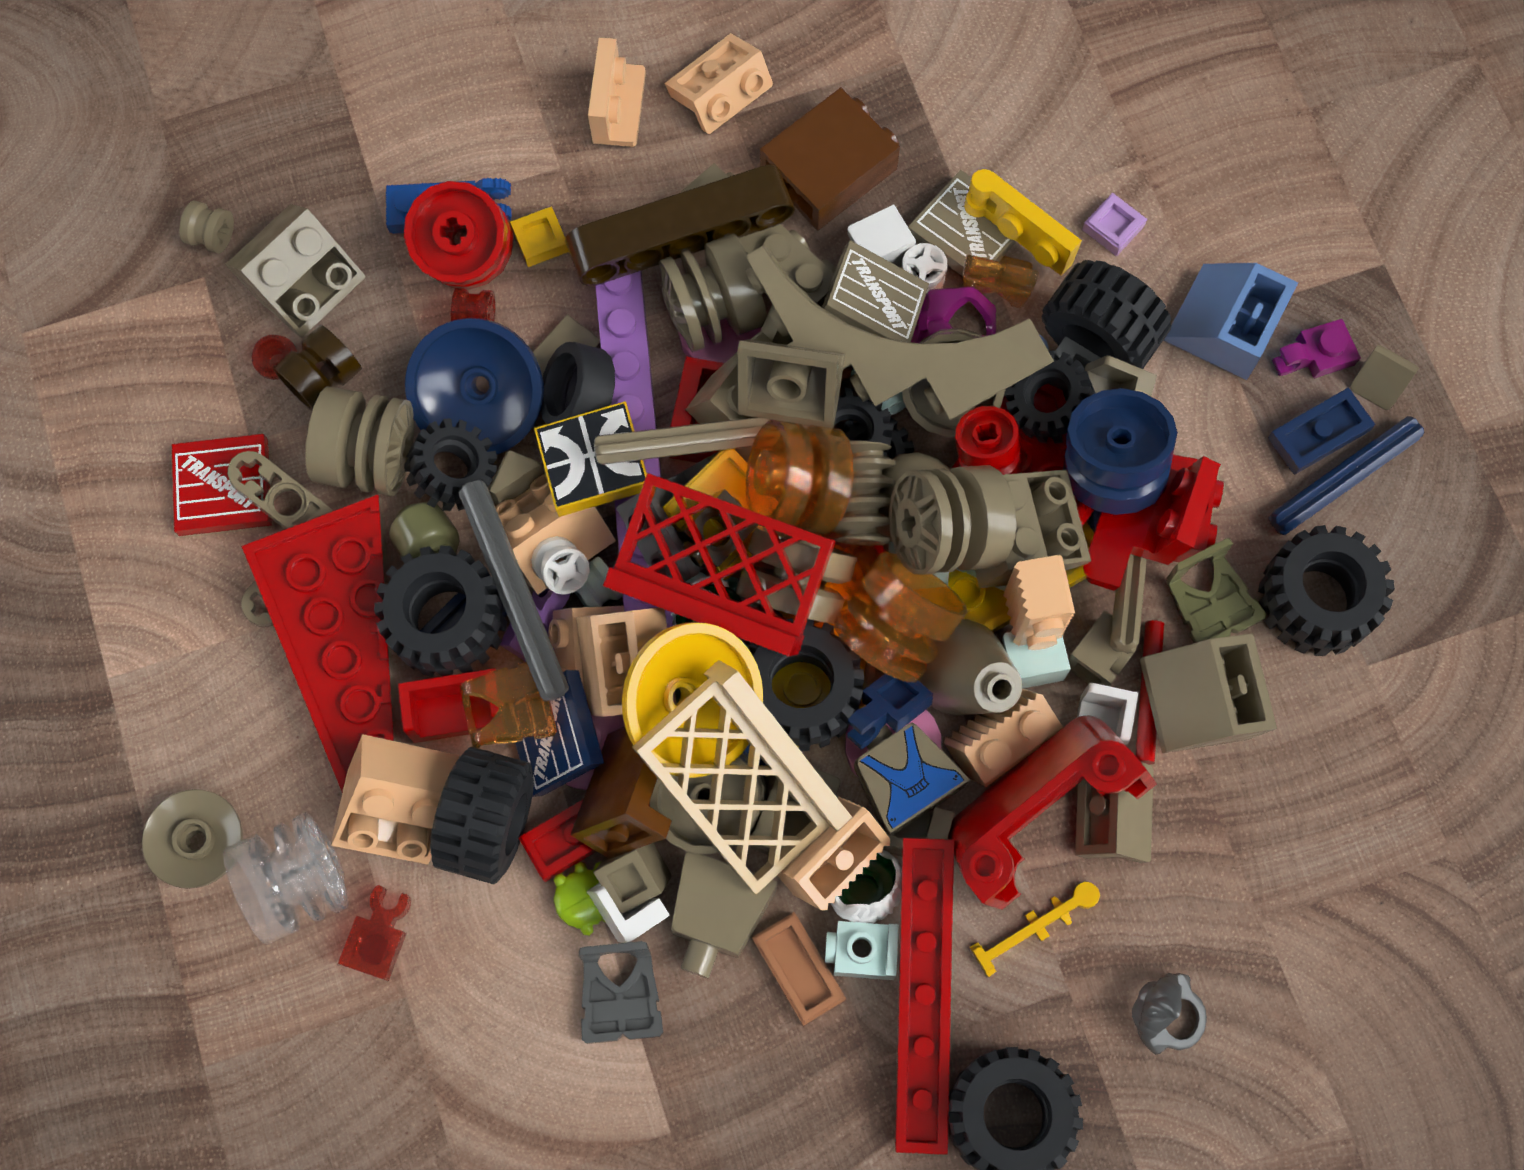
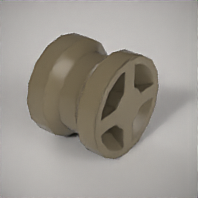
M193 200L186 206L182 214L179 227L180 239L183 243L192 246L204 244L208 251L220 254L227 248L232 237L234 228L233 214L231 211L217 208L214 211L210 210L207 204Z

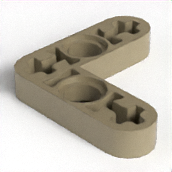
M246 451L239 453L232 458L228 466V477L232 487L284 529L334 511L265 456L257 452ZM256 464L260 465L259 475L269 485L272 484L274 477L281 480L269 489L264 501L258 498V496L264 493V490L256 482L249 480L245 485L240 483L243 476L239 469L243 465L248 468H252ZM293 491L301 497L302 505L297 513L285 516L275 510L274 501L280 493ZM254 580L242 596L241 607L243 614L252 624L258 627L274 626L268 613L263 612L259 616L253 614L256 610V606L252 601L253 598L257 595L262 598Z

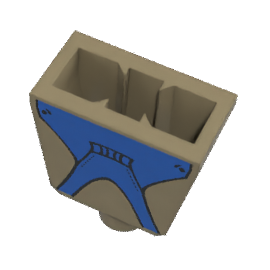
M913 722L895 734L885 724L877 737L866 746L869 751L856 759L854 763L856 775L879 825L886 834L892 836L965 788L969 781L957 765Z

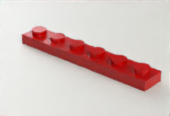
M902 838L896 1153L948 1155L954 839Z

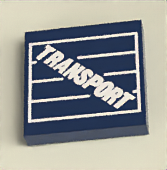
M565 670L563 672L569 689L559 699L548 702L544 701L540 697L538 689L535 688L506 705L519 759L531 763L534 778L532 797L544 796L604 764L579 670Z

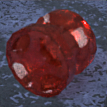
M455 288L451 302V321L463 318H482L495 321L496 301L494 291L482 290L479 294H471L465 288Z

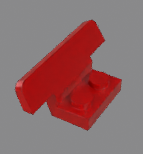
M1203 456L1187 469L1182 467L1177 471L1171 468L1166 490L1155 504L1136 513L1115 515L1102 512L1089 547L1091 562L1083 565L1086 580L1091 584L1115 591L1121 585L1131 554L1169 565L1193 549L1221 464Z

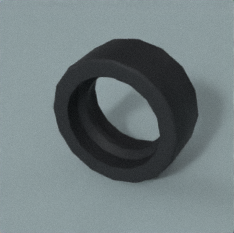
M565 342L559 346L549 359L542 376L544 393L541 415L546 424L610 406L615 389V368L611 356L605 350L577 342Z

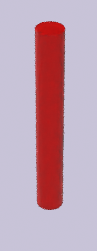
M1157 620L1145 622L1143 657L1163 652L1164 622ZM1142 671L1135 756L1140 762L1151 765L1155 764L1157 730Z

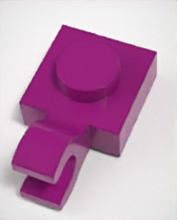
M1339 319L1301 331L1295 339L1297 343L1280 348L1281 356L1273 358L1272 362L1279 376L1288 375L1309 367L1315 379L1355 366L1361 357L1343 319Z

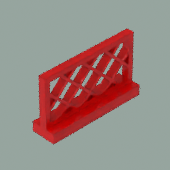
M647 473L615 567H609L603 586L696 622L719 626L738 638L783 655L794 656L799 654L805 637L803 632L836 541ZM657 487L672 492L681 510L680 513L660 523H657L650 507ZM684 497L699 502V504L688 508ZM708 507L716 508L719 510L727 529L703 541L692 515ZM730 514L746 520L734 525ZM645 519H647L650 528L642 531ZM685 519L696 544L672 556L661 530ZM757 523L766 527L774 546L749 558L738 532ZM776 531L792 536V538L781 543ZM653 534L664 560L648 568L631 562L637 542ZM731 536L742 562L718 573L707 547ZM802 540L819 546L820 550L814 567L796 575L784 549ZM699 551L711 577L692 585L684 582L675 562ZM778 553L789 579L764 590L753 564ZM668 566L672 577L660 573L658 570ZM745 568L757 594L738 602L729 598L721 579ZM810 576L804 592L799 581ZM714 583L718 594L703 588ZM792 585L800 601L794 622L776 616L767 596ZM760 600L765 612L748 605Z

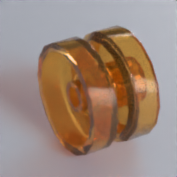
M773 419L762 425L754 439L748 458L746 472V501L748 509L813 533L827 534L834 530L845 514L851 496L854 477L853 453L848 437L841 429L810 425L805 429L799 423Z

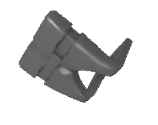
M638 941L580 948L579 957L584 966L582 1008L585 1009V1018L581 1019L582 1040L586 1044L618 1041L623 1034L629 1040L660 1037L664 1033L661 1011L657 1009L659 997L653 973L652 956L647 943ZM612 953H629L637 958V962L628 979L621 986H617L604 975L599 967L598 961L600 956Z

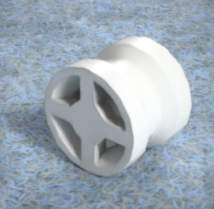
M919 243L906 251L902 260V269L929 283L926 292L928 293L930 289L943 288L947 272V258L944 252L937 246L929 243Z
M555 536L545 539L538 544L532 555L531 561L534 572L555 593L563 595L574 593L587 581L590 572L587 558L572 542L564 537ZM559 558L564 559L559 563L555 562V560H558Z

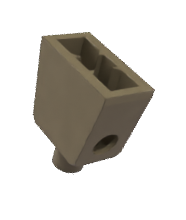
M686 851L671 927L673 935L690 941L681 969L709 979L718 952L739 959L776 893L777 881H770L758 894H754L728 863L703 854Z

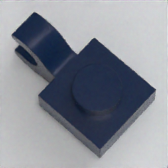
M897 664L863 690L862 702L866 706L854 712L848 719L847 723L854 729L847 733V737L856 746L863 749L877 737L885 724L889 725L897 733L932 705L933 693L900 664Z

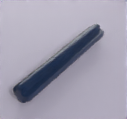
M1407 416L1275 509L1268 518L1270 524L1280 535L1288 534L1420 440L1425 433L1423 426L1418 423L1416 418Z

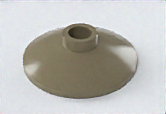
M192 789L173 794L154 809L145 824L142 836V850L145 861L150 870L160 880L169 885L186 889L209 885L225 875L235 863L242 846L243 832L241 821L233 806L213 792ZM203 833L205 836L204 845L198 850H193L191 848V839L196 834Z

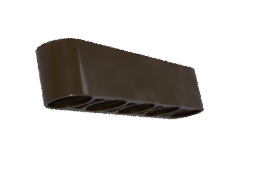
M765 165L584 224L569 232L565 242L580 282L586 286H595L657 266L660 260L670 256L673 260L681 258L680 254L687 250L691 254L702 251L706 243L733 233L738 238L777 226L788 220L794 214L795 208L778 167Z

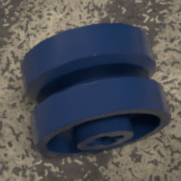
M1123 388L1103 390L1083 399L1071 414L1063 470L1068 472L1073 495L1078 501L1095 511L1115 515L1136 513L1155 504L1167 487L1178 434L1173 415L1160 401L1143 392Z

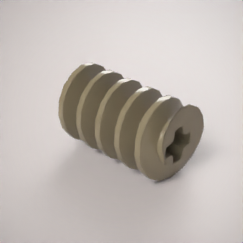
M844 441L837 444L836 454L846 460L840 461L834 466L836 475L845 478L834 482L832 486V491L843 497V499L836 500L831 504V511L843 517L833 520L829 524L831 532L842 536L834 539L836 542L860 546H879L890 543L891 538L877 533V527L890 524V518L879 513V508L889 506L891 503V498L880 494V489L895 485V480L882 475L883 469L896 466L897 461L883 455L884 450L891 449L890 445L870 441Z

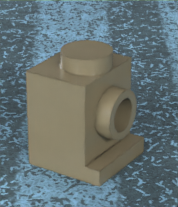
M1106 610L1100 615L1068 659L1070 671L1088 684L1096 683L1110 686L1117 676L1109 670L1118 675L1135 653L1116 652L1111 648L1113 615Z

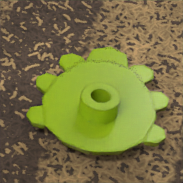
M602 861L595 863L593 870H588L585 863L579 862L575 865L573 873H570L567 877L563 874H557L553 880L556 885L553 900L558 916L567 925L580 929L583 935L590 936L594 932L593 925H597L601 921L605 922L587 893L589 889L599 883L594 871Z

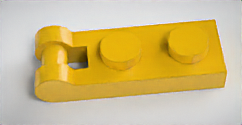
M981 169L972 175L969 192L964 202L965 211L973 217L987 218L998 227L1005 237L1015 240L1031 252L1041 265L1050 267L1062 276L1072 266L1082 240L994 172Z

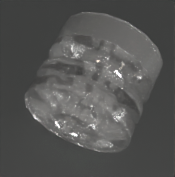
M307 812L293 818L294 833L283 822L275 825L273 832L276 850L274 851L258 834L230 845L223 851L228 880L241 911L254 934L262 943L267 945L299 931L300 918L297 907L299 905L316 922L325 919L324 902L336 914L347 909L349 906L348 894L344 884V872L334 847L331 846L332 843L329 838L322 833L318 824Z

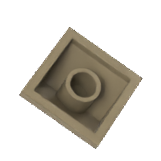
M751 339L740 340L738 344V414L833 429L845 354Z

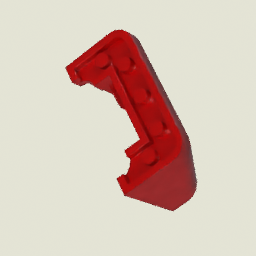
M1087 715L1079 716L1070 721L958 813L952 820L948 839H954L955 859L966 883L983 904L1003 910L1021 895L1016 887L1015 873L1017 866L1025 858L1010 839L1083 779H1086L1101 796L1106 793L1111 794L1125 791L1129 792L1137 800L1157 785L1138 758L1101 719Z

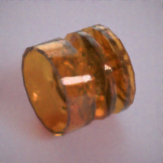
M883 552L880 553L862 579L863 587L868 595L861 593L852 595L848 600V609L842 610L834 620V628L840 638L869 664L899 680L915 683L921 680L927 671L926 663L934 661L938 656V648L932 639L939 641L950 639L967 615V607L959 595L934 574L914 575L903 566L897 554Z

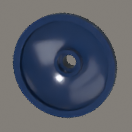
M463 318L438 326L420 341L413 351L407 366L405 394L406 399L411 402L414 413L413 419L419 429L426 430L427 426L434 421L440 425L442 420L447 418L452 419V427L456 426L459 419L466 421L465 430L471 432L475 426L482 430L478 439L482 441L488 437L492 444L487 452L496 451V455L514 447L527 436L535 425L542 407L543 379L535 355L520 336L495 321L482 318ZM479 376L486 378L489 382L487 392H481L477 388L476 380Z

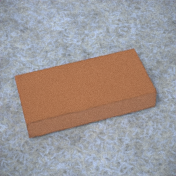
M795 912L752 937L755 946L803 1027L847 1000Z

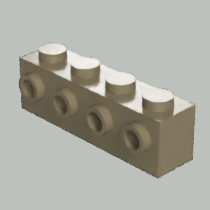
M713 163L681 192L733 176L734 174L731 172L724 173ZM779 224L739 238L747 255L761 246L768 247L790 279L817 305L823 306L836 267L826 259L820 261L809 250L807 242L795 230L788 231Z

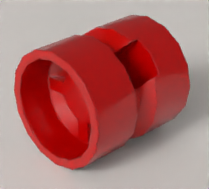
M981 406L970 410L960 419L956 426L955 436L957 453L959 455V467L991 465L1000 471L1002 475L1021 473L1019 429L1015 418L1010 413L995 406Z

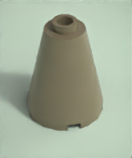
M949 619L932 627L925 634L927 637L922 642L920 648H916L912 658V676L933 693L931 705L933 708L950 715L1004 712L1016 704L1022 692L1020 674L997 636L989 628L968 619Z

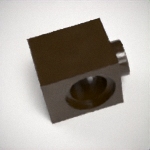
M725 489L713 494L714 497L741 506ZM708 507L693 515L703 541L705 540L703 527L709 519L718 521L722 525L723 530L727 529L719 510L716 508ZM730 514L734 525L746 520ZM685 523L676 532L683 541L684 550L696 544ZM755 523L738 532L742 542L759 524ZM728 536L718 546L710 545L707 549L715 567H718L736 547L731 536ZM699 551L689 555L692 562L698 567L704 564Z

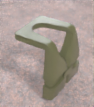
M1230 538L1224 539L1179 562L1167 577V586L1183 624H1188L1191 630L1189 636L1193 643L1229 637L1231 632L1238 634L1263 621L1266 617V613L1257 599L1251 598L1247 592L1249 588L1224 557L1233 545ZM1206 558L1210 559L1213 567V584L1210 592L1195 589L1181 580L1190 568Z

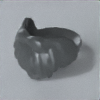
M1168 973L1158 981L1148 982L1139 991L1138 998L1133 1005L1132 1018L1137 1027L1138 1035L1145 1046L1155 1055L1161 1054L1167 1048L1174 1050L1188 1049L1195 1045L1204 1034L1207 1023L1206 1009L1201 998L1191 990L1189 975ZM1185 999L1192 1004L1195 1010V1027L1187 1037L1176 1039L1165 1028L1180 1016L1181 1000Z

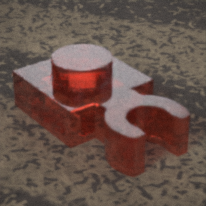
M377 885L370 896L372 916L369 920L356 915L338 964L389 982L407 934L404 931L395 929L394 926L397 920L402 919L409 912L411 897L402 893L398 904L394 908L385 909L383 899L386 896L387 889Z

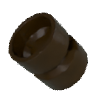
M319 325L301 341L302 351L300 353L290 351L272 367L283 384L311 411H313L320 392L326 386L332 387L335 384L344 386L362 370L360 363L350 350L323 325ZM322 361L324 365L319 370L315 365Z

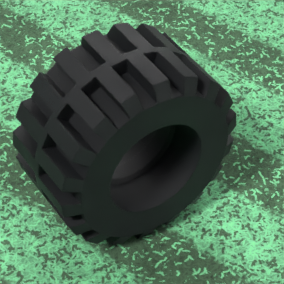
M1083 260L1081 263H1076L1043 308L1041 316L1042 322L1046 325V331L1058 346L1066 336L1100 358L1111 356L1141 369H1144L1172 326L1170 324L1171 316L1165 309V304L1148 285L1124 269L1098 260L1096 262Z
M1325 525L1315 526L1310 533L1303 530L1297 533L1291 541L1288 540L1269 562L1263 572L1265 576L1259 582L1258 592L1265 594L1259 600V604L1264 611H1269L1270 615L1265 620L1268 628L1271 630L1277 627L1282 632L1277 637L1282 643L1286 644L1291 639L1297 643L1294 650L1303 654L1310 648H1314L1315 656H1326L1331 650L1337 655L1345 652L1351 646L1355 647L1385 619L1383 615L1391 609L1393 600L1388 598V596L1395 590L1394 580L1385 578L1391 571V567L1388 561L1380 562L1376 557L1381 550L1375 544L1368 548L1362 543L1366 536L1357 531L1352 537L1347 536L1346 527L1335 526L1330 533H1328ZM1309 571L1323 572L1337 580L1346 595V611L1333 612L1316 605L1304 589L1303 573Z
M440 545L439 553H435L428 546L420 548L421 556L413 558L410 553L406 554L401 558L404 565L399 570L392 565L386 572L390 582L388 585L380 583L376 592L383 600V602L374 603V613L381 620L376 623L380 634L405 664L413 670L417 668L423 675L433 677L434 673L438 672L441 677L453 675L455 669H459L461 673L473 672L471 663L479 660L484 665L490 659L486 653L489 647L497 650L502 642L497 634L498 631H506L507 620L502 614L506 610L493 578L479 560L475 562L471 554L462 549L456 554L451 546ZM444 592H459L466 595L465 611L461 619L452 628L435 634L419 631L418 619L420 612L432 597Z
M793 618L786 619L788 621L793 622ZM808 619L803 632L805 637L798 655L786 656L752 642L749 644V651L756 661L762 680L763 704L795 745L799 746L800 751H810V745L819 744L820 748L830 744L832 737L837 736L840 738L847 732V721L859 709L864 684V669L860 668L861 658L857 649L853 651L850 649L851 640L844 633L839 637L834 634V626L824 622L822 628L814 626V620ZM796 662L813 664L819 667L829 678L831 683L830 693L822 702L809 708L788 706L780 701L772 690V680L776 673L786 665Z
M469 747L465 750L453 766L437 806L430 842L431 859L434 868L490 884H495L502 878L515 857L520 844L519 837L523 835L527 823L534 788L531 763L475 747Z
M1006 1047L978 1057L960 1072L955 1079L956 1083L953 1089L949 1092L948 1124L952 1134L949 1136L953 1145L957 1146L961 1152V1158L968 1165L973 1166L976 1170H1060L1068 1162L1066 1157L1070 1152H1075L1079 1143L1076 1140L1078 1130H1083V1118H1079L1078 1106H1082L1080 1094H1074L1071 1087L1074 1082L1068 1073L1063 1074L1058 1069L1059 1063L1051 1057L1044 1058L1040 1055L1039 1051L1030 1048L1024 1050L1018 1049V1047ZM1006 1083L1024 1085L1034 1093L1041 1105V1129L1031 1143L1022 1147L1014 1148L1000 1144L993 1139L985 1125L984 1105L986 1099L995 1088Z

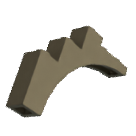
M761 246L746 255L751 267L746 269L745 272L759 295L766 292L775 307L774 310L769 312L774 325L782 337L790 334L793 342L788 345L845 354L843 370L851 365L853 366L856 373L850 376V380L863 402L871 398L873 404L877 406L927 378L931 386L926 388L924 393L937 415L945 411L951 420L1054 362L1031 319H1027L996 334L959 343L918 344L883 338L849 325L817 305L790 279L768 247Z

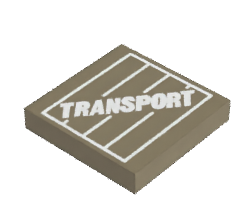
M960 170L908 228L917 244L929 243L940 248L947 258V265L978 286L1016 241L1005 237L998 227L987 218L973 217L965 211L964 202L969 192L972 177Z
M850 240L841 253L822 308L854 327L883 338L911 342L929 283Z

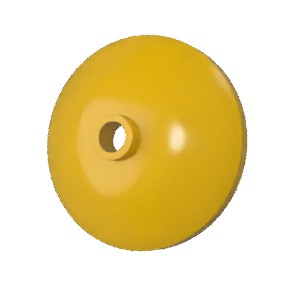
M697 622L674 625L652 637L634 658L623 687V721L633 746L708 680L704 673L718 660L737 670L763 702L760 672L754 657L746 645L724 628ZM679 688L681 698L677 704H674L673 694ZM713 697L697 710L695 728L718 729L721 707ZM730 720L729 729L738 730L737 727ZM683 722L678 728H684L685 722ZM667 737L651 752L660 763L680 764L683 737ZM694 737L691 764L714 765L717 738ZM728 738L725 765H730L743 753L749 745L746 739ZM669 773L671 775L678 776V773ZM689 773V778L703 777L711 774Z

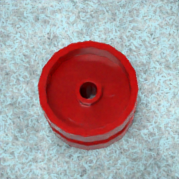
M446 181L430 186L413 201L405 217L404 240L409 256L422 272L451 288L473 289L489 284L504 271L512 255L514 234L508 216L485 191L470 183ZM460 230L467 231V236L460 237L461 243L457 245L454 240L456 233Z

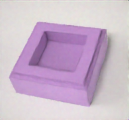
M1112 193L1084 222L1082 230L1115 256H1118L1143 229L1147 218Z

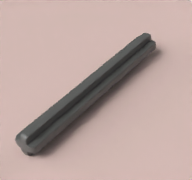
M482 480L467 482L462 485V489L459 491L460 499L540 697L547 702L559 699L568 691V683L488 488Z

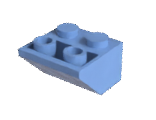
M1258 263L1203 264L1164 341L1247 380L1260 360L1298 282Z

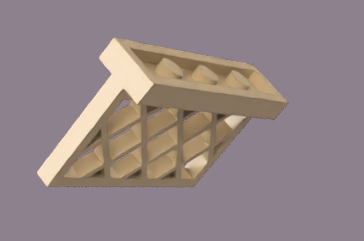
M718 660L704 673L708 680L632 748L754 894H758L830 826L839 831L853 817L741 674ZM713 697L721 707L718 729L695 728L697 710ZM730 720L733 722V724L737 727L738 730L729 729ZM683 722H685L684 728H678ZM667 737H683L680 764L660 763L651 751ZM694 737L717 738L714 765L691 764ZM728 738L746 739L750 748L747 765H725ZM761 758L767 766H759V759ZM669 773H678L677 782ZM689 773L712 774L709 800H691L687 796ZM724 774L746 775L743 800H720ZM757 775L776 776L778 779L776 801H754ZM788 793L795 801H787ZM699 809H708L707 819ZM719 810H741L738 835H719L717 832ZM753 810L774 811L771 836L750 835ZM786 811H803L811 820L796 836H783ZM729 845H737L736 854ZM748 845H770L768 862L753 875L746 867Z

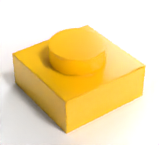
M552 206L510 222L528 267L569 252L565 242L566 238Z

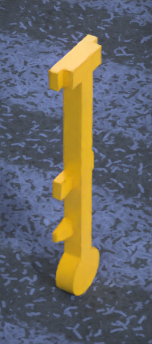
M1090 882L1080 883L1073 891V898L1062 903L1054 896L1051 898L1054 910L1041 918H1038L1034 910L1025 915L1029 922L1028 926L985 952L979 943L969 948L987 977H990L997 972L991 960L1035 933L1040 941L1048 938L1050 935L1045 927L1059 918L1067 926L1070 925L1072 921L1069 912L1077 907L1083 909L1092 908L1098 903L1100 892Z

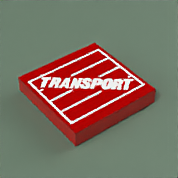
M265 434L172 444L174 532L178 536L272 526V519L241 496L232 487L228 477V466L232 458L239 453L253 451L265 456L269 460L268 439ZM256 464L252 468L243 465L239 469L243 476L240 483L245 485L249 480L256 482L264 490V493L258 496V498L264 501L270 485L260 477L258 472L260 465Z

